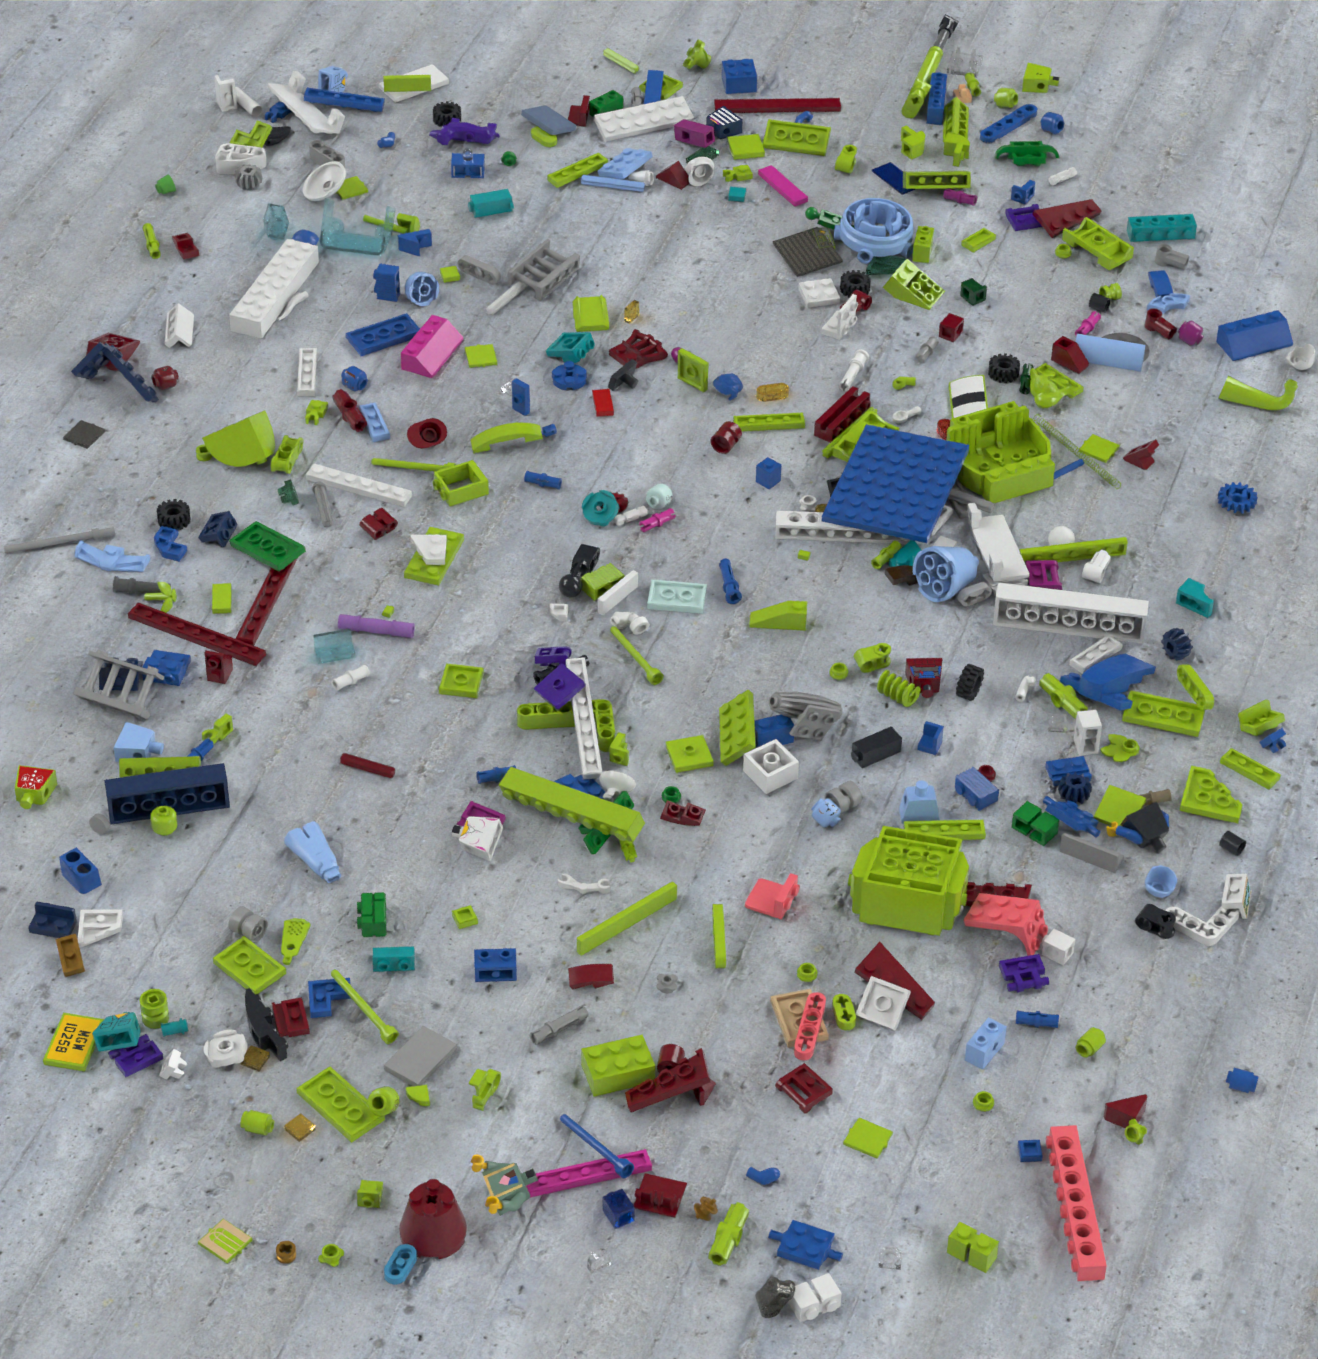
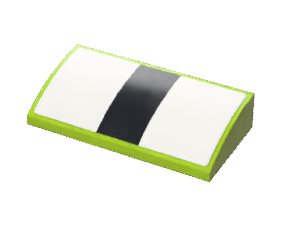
M984 375L966 376L949 382L952 418L988 408Z

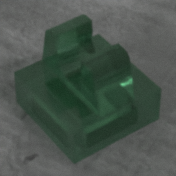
M292 480L284 481L285 485L278 489L282 503L291 502L292 505L299 504L297 491Z

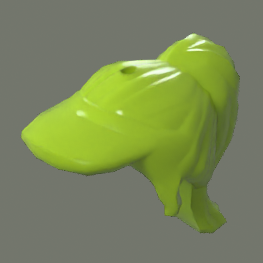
M1032 368L1030 370V392L1034 397L1035 404L1039 408H1050L1066 395L1076 396L1073 387L1068 386L1058 389L1055 383L1048 380L1054 377L1052 374L1038 375L1037 371Z

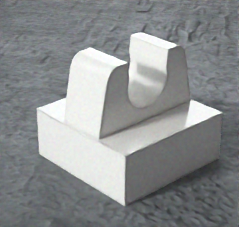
M173 1049L165 1058L160 1077L166 1080L169 1076L179 1079L184 1074L183 1071L178 1069L183 1070L187 1065L180 1058L181 1052Z

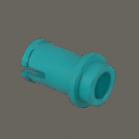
M179 1018V1021L161 1023L163 1037L178 1033L184 1035L185 1032H189L187 1020Z

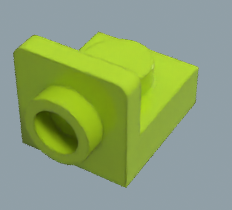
M618 732L610 745V762L624 766L629 764L628 743L625 742L626 734Z
M361 1180L360 1189L357 1190L358 1206L380 1208L383 1181Z

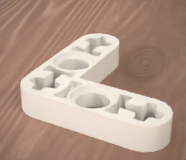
M1221 906L1207 922H1204L1178 907L1166 909V911L1176 916V922L1173 925L1175 930L1206 946L1215 945L1238 920L1240 913L1239 908L1223 909ZM1215 922H1222L1225 925L1217 926ZM1193 924L1196 928L1190 929L1186 925Z

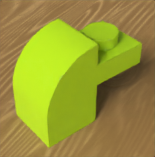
M907 125L901 127V153L911 160L921 156L925 148V133L922 130L915 132Z
M947 133L944 141L943 155L953 156V166L959 167L964 158L969 159L970 142L962 135Z

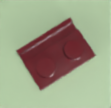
M302 997L284 1000L279 1004L272 1003L273 1015L280 1037L289 1036L290 1038L310 1034Z

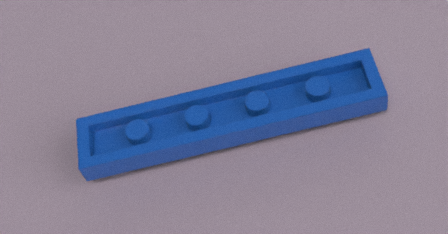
M308 87L304 94V101L310 103L336 105L343 108L351 107L358 110H371L373 112H382L385 104V98Z

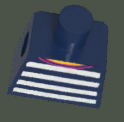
M722 106L706 117V125L714 127L715 137L725 139L742 133L743 119L725 106Z

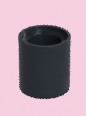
M1093 293L1089 300V307L1105 313L1110 306L1111 299Z
M1226 831L1220 840L1219 846L1239 856L1246 846V840L1231 831Z

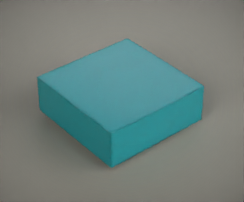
M730 186L728 201L744 202L746 188Z

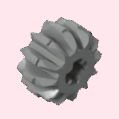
M243 165V167H238L235 171V182L241 189H254V187H259L260 183H262V173L256 165Z

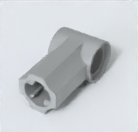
M1159 244L1155 263L1160 266L1171 265L1185 270L1190 257L1172 250V247L1168 244Z

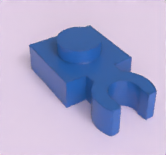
M279 101L269 108V112L265 113V120L271 118V123H275L278 117L283 119L292 111L283 102Z

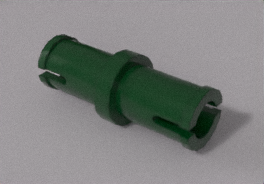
M1027 363L1022 368L1019 388L1021 394H1025V389H1027L1026 394L1030 393V370L1034 368L1030 363H1028V368Z

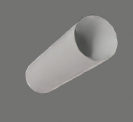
M235 87L237 103L253 117H258L262 113V107L240 88Z

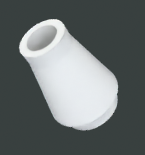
M649 170L633 172L629 175V181L644 182L645 186L652 185L654 174Z

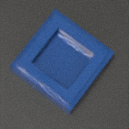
M1018 1140L1020 1162L1042 1161L1043 1155L1040 1140Z

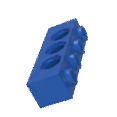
M938 72L931 75L930 85L932 86L929 92L926 124L942 125L947 74Z

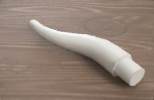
M304 291L292 297L287 304L286 311L282 316L278 317V320L288 316L295 305L309 297L308 293Z

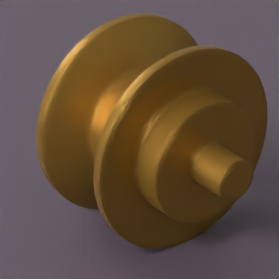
M703 1196L700 1198L701 1204H694L696 1218L710 1221L711 1214L715 1215L718 1213L715 1204L716 1200Z

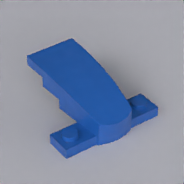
M1125 653L1107 658L1093 665L1081 675V678L1077 673L1063 675L1060 677V682L1064 686H1072L1074 690L1087 698L1102 702L1118 710H1125L1131 708L1133 701L1127 699L1121 692H1128L1130 684L1141 683L1144 675L1154 674L1156 666Z

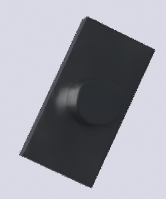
M631 359L611 375L608 388L614 391L622 383L627 384L632 389L635 388L639 380L632 375L635 372L637 362Z

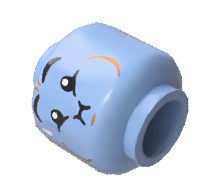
M821 798L811 808L813 819L823 828L828 826L834 827L841 820L839 818L840 808L829 798L824 800Z

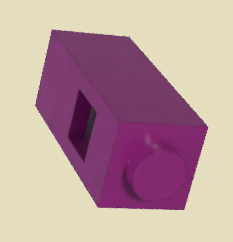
M686 119L674 125L675 140L703 148L715 142L714 127Z

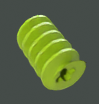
M885 670L878 680V692L884 693L886 697H890L894 701L896 700L897 703L902 704L904 707L913 705L919 697L920 687L915 688V684H909L907 680L902 682V677L896 678L895 673L890 674L889 670Z

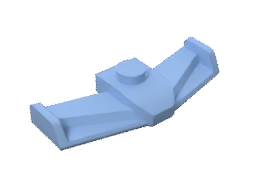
M80 540L75 549V558L105 571L143 572L150 561V554L145 556L124 555V548L106 545L102 551L84 543L82 540Z

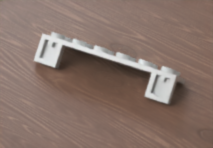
M298 71L292 72L288 85L268 83L267 87L288 109L293 111L295 116L299 117L303 121L302 123L307 125L313 133H340L345 116L338 109H332L329 118H327L312 103L304 101V95L301 92L306 78Z
M969 503L967 522L993 582L1028 578L1029 571L1004 516L982 517L981 510L977 509L976 504Z

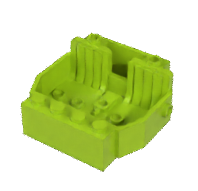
M1011 401L950 419L946 440L969 445V452L957 476L960 483L979 495L981 494L989 502L998 503L1053 486L1055 463L1051 460L1050 440L1042 432L1040 426L1029 417L1027 406L1019 407L1015 401Z
M883 826L879 837L873 838L861 847L852 874H849L848 886H851L850 896L853 899L852 912L860 914L859 922L940 936L942 929L951 930L954 925L955 916L960 913L961 906H965L967 900L969 864L964 853L961 852L962 839Z

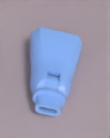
M312 821L303 826V831L301 828H296L287 833L284 839L285 845L301 858L321 879H325L327 883L340 879L341 874L336 857L331 851L318 823Z

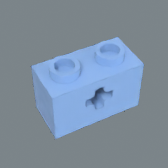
M988 1017L967 1042L965 1061L983 1070L1004 1045L1007 1026Z

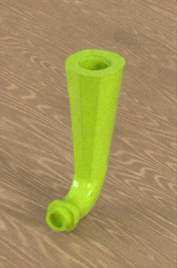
M1228 375L1218 399L1261 409L1282 410L1293 402L1298 382L1288 379L1284 384V394L1275 397Z

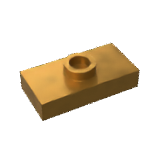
M76 933L55 939L64 976L68 977L85 972Z

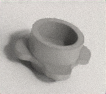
M659 974L657 976L658 984L656 988L662 993H672L677 989L675 983L678 977L675 974Z

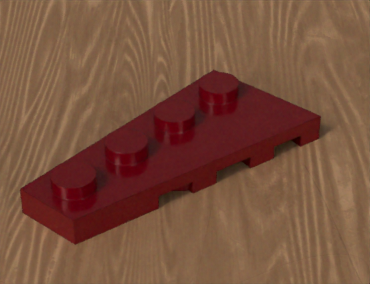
M1093 199L1034 210L1032 214L1050 237L1054 238L1062 234L1063 229L1070 230L1080 225L1084 218L1092 219L1100 215L1102 210Z
M968 882L965 906L971 907L979 893L1029 899L1032 884H1025L1024 887H1015V884L1006 883V886H994V883L976 885L975 882Z
M880 941L855 968L854 973L867 982L873 976L910 990L911 993L905 1009L921 1020L924 1019L935 1005V1001Z
M703 1049L696 1050V1055L689 1059L685 1057L679 1060V1065L669 1071L667 1068L662 1070L657 1078L653 1080L647 1079L625 1092L630 1112L632 1113L710 1083V1074Z

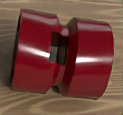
M724 422L710 439L713 449L721 454L729 453L742 437L741 428L734 422Z

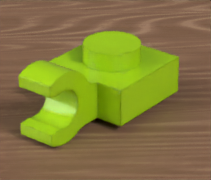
M226 713L220 719H217L213 724V729L202 732V740L204 741L209 738L214 744L217 740L222 741L233 731L232 716Z

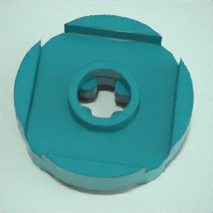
M599 490L595 494L593 492L590 493L582 503L583 515L587 522L602 527L607 526L615 518L619 509L614 495L606 490ZM603 505V509L598 511L596 507Z

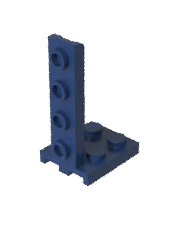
M99 342L71 371L76 377L92 379L98 374V370L111 361L146 401L156 403L159 400L156 396V391L144 383L145 379L140 374H136L133 371L134 367L128 361L125 362L123 360L122 353L114 345L109 346L107 343L103 345Z

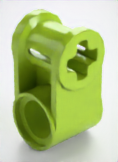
M845 145L836 159L835 170L852 173L856 164V146Z
M879 643L861 648L854 653L853 657L863 673H869L877 669L886 668L891 664L889 657L891 646L887 643Z

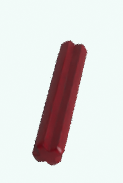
M343 753L340 757V763L390 779L396 773L395 768L355 755Z

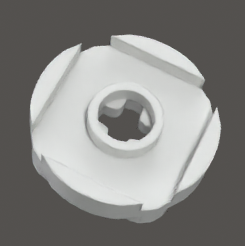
M236 1030L217 1032L213 1035L214 1039L210 1042L207 1040L204 1045L205 1056L214 1068L241 1063L244 1060V1054L248 1047L242 1033L238 1034Z

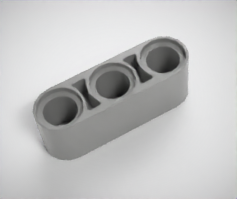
M313 140L309 143L310 159L321 166L325 163L336 161L345 167V158L341 153L320 140Z

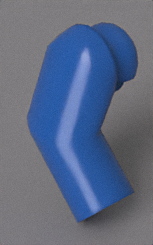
M805 111L796 117L794 123H803L804 120L810 122L813 115L810 114V111Z
M389 132L387 137H382L381 140H378L377 145L379 148L392 147L395 141V133Z

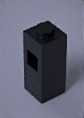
M890 726L853 742L851 758L863 769L900 753L902 737Z

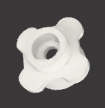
M806 495L799 500L801 511L810 512L818 510L817 500L814 496Z

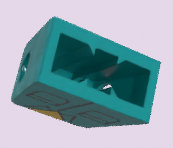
M124 1012L123 1014L106 1017L92 1034L97 1049L101 1052L136 1046L141 1030L136 1014L134 1012Z

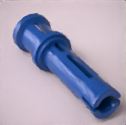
M724 558L720 560L719 567L724 581L723 591L726 593L725 599L729 604H737L742 599L739 583L734 579L730 560Z

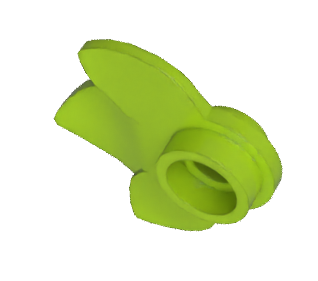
M1109 734L1108 739L1111 744L1100 748L1101 753L1107 757H1113L1114 762L1127 761L1131 756L1137 755L1140 749L1137 741L1134 739H1127L1125 736Z

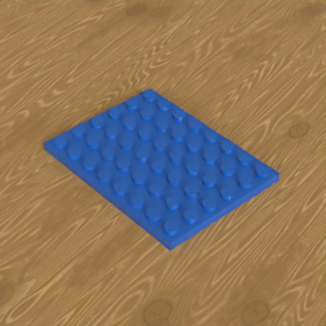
M866 424L822 514V522L928 543L969 452V445Z

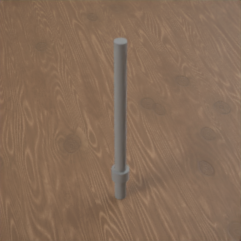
M114 527L100 530L95 528L89 532L4 546L5 553L91 538L96 540L101 539L103 536L114 535L115 530Z

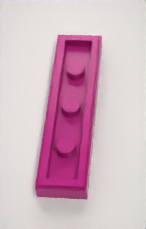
M772 165L758 170V175L794 207L808 202V196Z

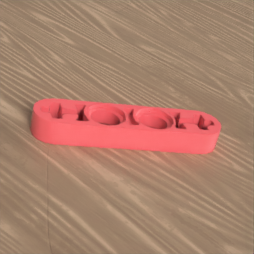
M819 992L811 993L806 1000L794 1046V1055L799 1060H809L814 1053L826 1006V998ZM815 1002H818L817 1009L813 1008ZM815 1016L818 1019L815 1021H810L807 1019V1017ZM810 1031L814 1035L807 1037L804 1036L802 1033ZM803 1044L807 1045V1049H805V1051H802Z

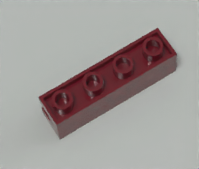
M852 386L815 421L814 436L831 443L870 408V393L864 391L858 396L859 388Z

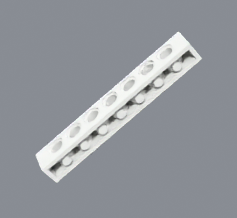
M776 511L775 539L892 543L896 540L900 544H907L910 541L904 538L822 522L823 512ZM915 541L918 545H922V542Z

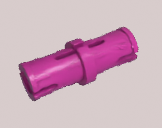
M1093 311L1075 331L1076 337L1077 334L1087 335L1088 332H1091L1095 324L1101 319V315L1097 313L1094 316L1096 311Z
M669 508L659 514H652V517L639 522V526L644 525L640 529L646 532L656 526L661 527L663 523L675 519L676 515H671L675 513L674 510Z

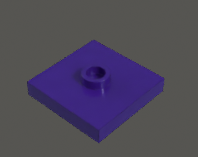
M561 663L533 689L558 711L583 689L586 684Z

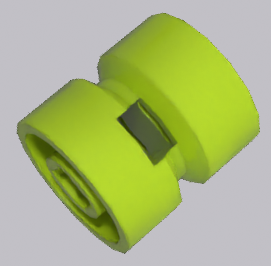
M149 989L143 992L139 999L142 1022L150 1029L161 1028V1023L164 1024L169 1021L167 996L160 989Z

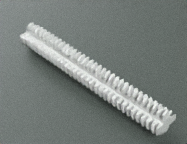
M528 274L525 275V277H527V278H529V279L532 280V278H533L532 275H530V276H529ZM518 281L486 308V313L494 315L527 288L528 285Z

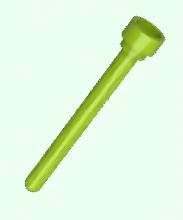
M373 458L371 460L373 465L434 472L456 465V463L451 462L444 465L380 458Z
M612 626L610 632L645 670L647 680L652 685L661 683L664 678L663 673L657 668H652L616 626Z
M332 970L331 976L380 1030L381 1039L386 1044L393 1043L398 1038L399 1032L393 1026L386 1025L338 970Z

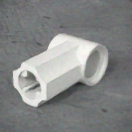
M1101 550L1095 553L1091 562L1085 564L1082 578L1097 583L1102 582L1105 569L1111 560V556L1108 555L1107 551Z

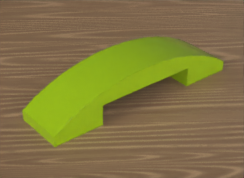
M520 422L492 427L474 436L470 441L474 454L491 450L490 444L523 437L526 443L543 439L540 425Z

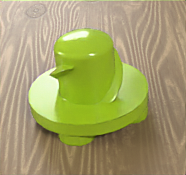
M698 39L694 47L688 49L686 53L688 57L683 62L685 68L691 69L693 66L698 65L705 69L709 66L711 56L704 50L705 42Z

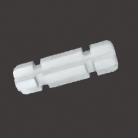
M1071 167L1068 170L1057 173V175L1050 176L1048 181L1050 185H1055L1069 179V177H1074L1077 171L1075 167Z
M640 506L637 510L635 508L622 513V515L618 514L614 518V523L620 526L624 522L628 523L639 519V516L640 518L648 515V510L645 506Z

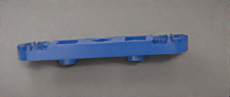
M1032 104L1023 105L980 132V140L985 143L995 142L996 139L1002 138L1030 121L1031 118L1036 117L1038 108Z

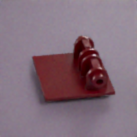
M645 1173L640 1188H636V1199L633 1208L676 1218L687 1183Z

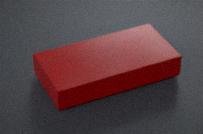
M610 389L592 390L596 417L613 416L614 409Z

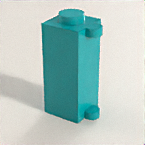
M502 189L470 195L468 209L475 218L511 212L514 209V204L509 190Z

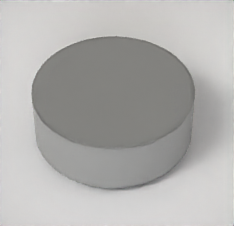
M97 813L89 820L90 827L98 834H104L110 828L108 819L102 814Z

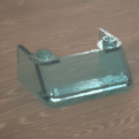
M325 198L320 234V244L323 248L380 256L385 252L393 232L395 208L386 206L385 222L376 228L375 236L344 232L343 221L333 217L334 200Z

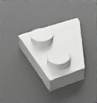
M122 909L81 910L78 930L79 947L82 948L121 932Z

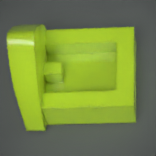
M398 213L396 219L399 226L408 228L410 230L409 233L419 231L420 221L417 216Z

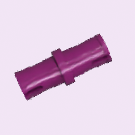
M946 188L943 195L944 199L975 206L978 199L976 195Z

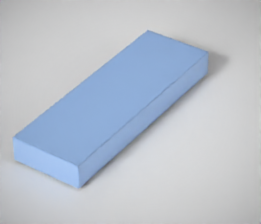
M376 402L360 405L359 411L367 421L366 428L372 441L378 442L390 439V433Z

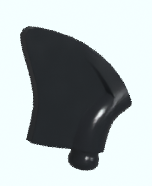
M272 127L264 144L271 146L279 143L289 135L291 127Z

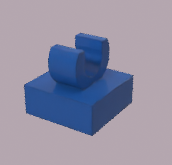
M1281 728L1265 737L1259 743L1263 748L1269 746L1271 752L1275 753L1279 750L1276 744L1279 745L1280 749L1286 747L1285 741L1280 739L1286 733Z

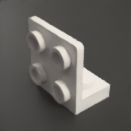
M853 294L843 307L833 314L822 327L821 334L840 340L844 334L848 333L849 328L855 325L857 316H855L858 302H856L857 295Z

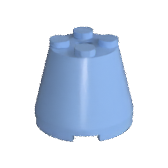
M931 546L916 555L913 563V575H916L920 586L918 589L925 598L933 602L946 601L974 581L977 575L979 560L968 549L963 547Z

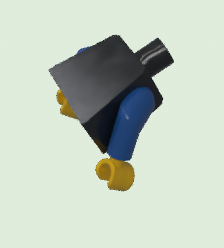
M1157 802L1127 815L1121 822V826H1118L1116 821L1111 823V827L1106 826L1108 836L1115 837L1118 835L1137 844L1140 848L1152 845L1155 851L1159 853L1167 847L1162 839L1169 832V815L1160 809Z

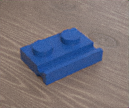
M1084 756L1046 761L1045 768L1050 779L1053 781V786H1058L1062 776H1066L1067 773L1073 775L1076 772L1077 775L1084 774V777L1089 778L1090 781L1092 779V774L1089 773Z

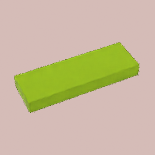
M431 75L383 76L384 92L431 91Z
M1047 363L1035 369L1038 375L1052 374L1054 377L1048 380L1055 383L1058 389L1071 386L1076 396L1083 392L1084 387Z
M1230 748L1220 758L1222 765L1268 790L1280 780L1281 774L1233 748Z

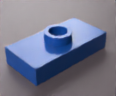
M516 378L512 381V409L526 416L530 413V385Z

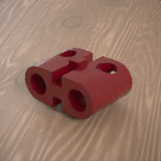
M379 508L374 511V515L369 514L360 521L359 526L374 540H377L384 536V532L388 534L397 527L398 521L384 508Z

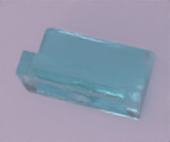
M351 629L313 635L314 652L318 664L356 657Z

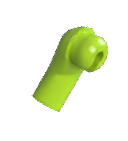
M899 376L892 382V386L896 390H900L905 386H915L916 377Z

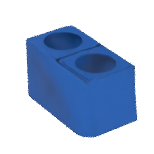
M77 847L59 856L62 876L79 893L86 894L102 885L98 868ZM82 864L89 872L85 874L79 873L77 867Z

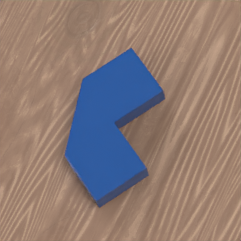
M161 526L154 536V543L163 558L180 562L187 552V545L174 542L179 535L178 530Z

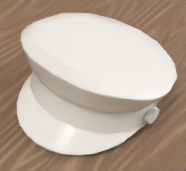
M697 157L689 161L685 168L689 175V183L695 187L707 183L714 175V162L707 157Z

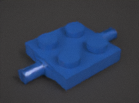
M1049 796L1044 798L1043 803L1047 805L1045 810L1074 830H1083L1095 838L1100 835L1101 831L1096 828L1099 821L1094 819L1090 812L1077 808L1078 805L1069 800L1067 802H1057Z
M792 1220L788 1230L784 1233L773 1229L769 1232V1239L781 1242L777 1250L778 1257L817 1270L820 1269L822 1263L827 1258L841 1262L843 1252L831 1249L835 1233Z

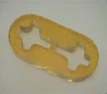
M785 383L761 385L756 390V398L763 402L786 399L789 396V386Z

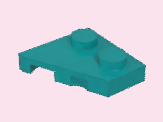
M910 540L893 555L892 559H889V566H913L916 555L922 549L915 541Z

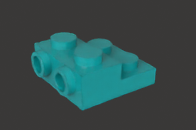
M563 332L546 349V354L548 357H562L563 362L572 361L577 363L585 358L586 353L590 349L594 348L595 342L591 332Z

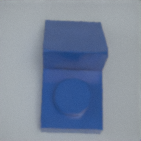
M430 229L398 235L399 251L420 256V248L432 246Z

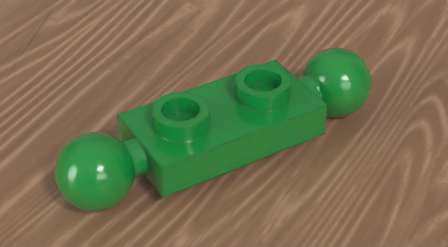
M809 207L805 211L807 219H818L817 224L834 230L835 225H840L841 215L821 209L819 213L815 207Z

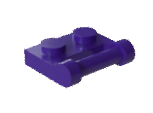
M1038 204L1017 209H1005V215L1014 231L1042 227L1032 214L1034 210L1039 209Z
M567 646L537 648L534 656L535 664L550 666L551 663H562L566 666V659H570L572 649Z

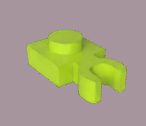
M748 165L733 167L732 170H723V177H725L726 182H730L733 179L743 181L753 179V173Z
M311 400L306 409L305 423L308 424L309 421L314 420V425H318L319 418H324L328 410V402Z

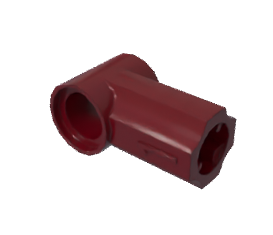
M855 290L851 294V296L853 294L857 295L856 302H858L856 313L861 309L867 310L871 306V296L860 290Z
M1151 308L1147 311L1144 327L1149 331H1157L1168 340L1173 338L1177 332V327L1165 320L1160 310Z

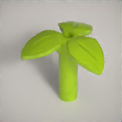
M157 582L162 593H145L144 599L146 601L164 600L161 611L167 613L173 607L172 601L176 602L175 588L171 590V586L166 582Z

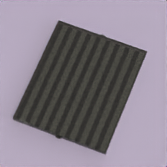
M818 227L772 241L777 251L797 277L843 262V259Z

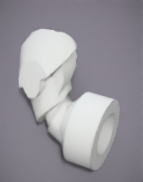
M615 612L610 619L611 624L618 629H623L630 625V629L635 635L645 632L650 626L646 617L638 616L634 612Z

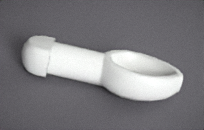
M916 406L909 411H897L893 414L892 421L904 423L908 418L920 415L921 408Z

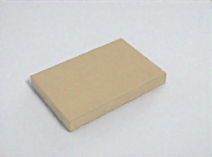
M811 989L770 997V1002L788 1048L795 1046L808 995L812 993ZM815 1002L813 1008L817 1009V1003ZM815 1016L807 1017V1019L810 1021H815L818 1019ZM823 1019L817 1042L829 1039ZM810 1031L802 1033L804 1036L807 1037L814 1035Z

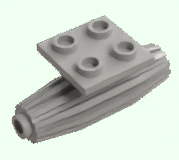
M796 691L775 692L769 698V706L772 711L792 719H798L790 731V735L821 741L832 724L838 721L842 715L841 704L820 695Z

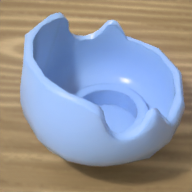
M1162 865L1152 867L1145 879L1146 890L1151 895L1159 898L1170 896L1177 884L1175 872L1169 867Z

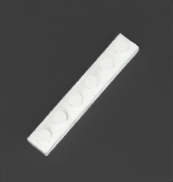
M313 464L306 474V480L320 481L327 486L405 507L412 497L411 490Z

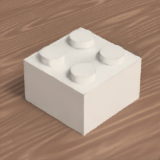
M775 739L745 753L743 771L767 794L798 779L799 761Z

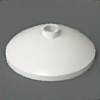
M332 161L316 168L303 185L304 196L310 201H322L334 195L344 183L346 177L345 167L340 162Z

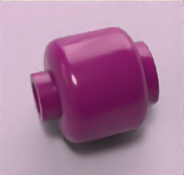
M1192 320L1185 321L1178 330L1179 339L1189 346H1193L1195 343L1200 344L1204 338V335H1202L1203 327Z

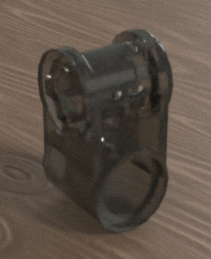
M770 1277L763 1287L756 1292L755 1298L762 1317L772 1318L777 1316L788 1301L793 1298L796 1287L792 1280L781 1281L777 1277Z

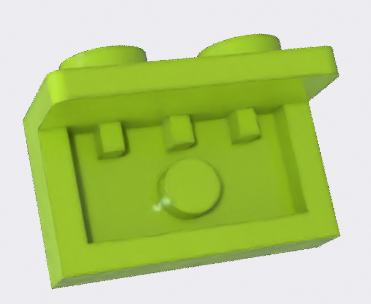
M1267 699L1238 713L1241 731L1250 733L1253 736L1262 735L1264 731L1276 728L1278 724L1285 721L1283 713L1271 710L1270 701Z

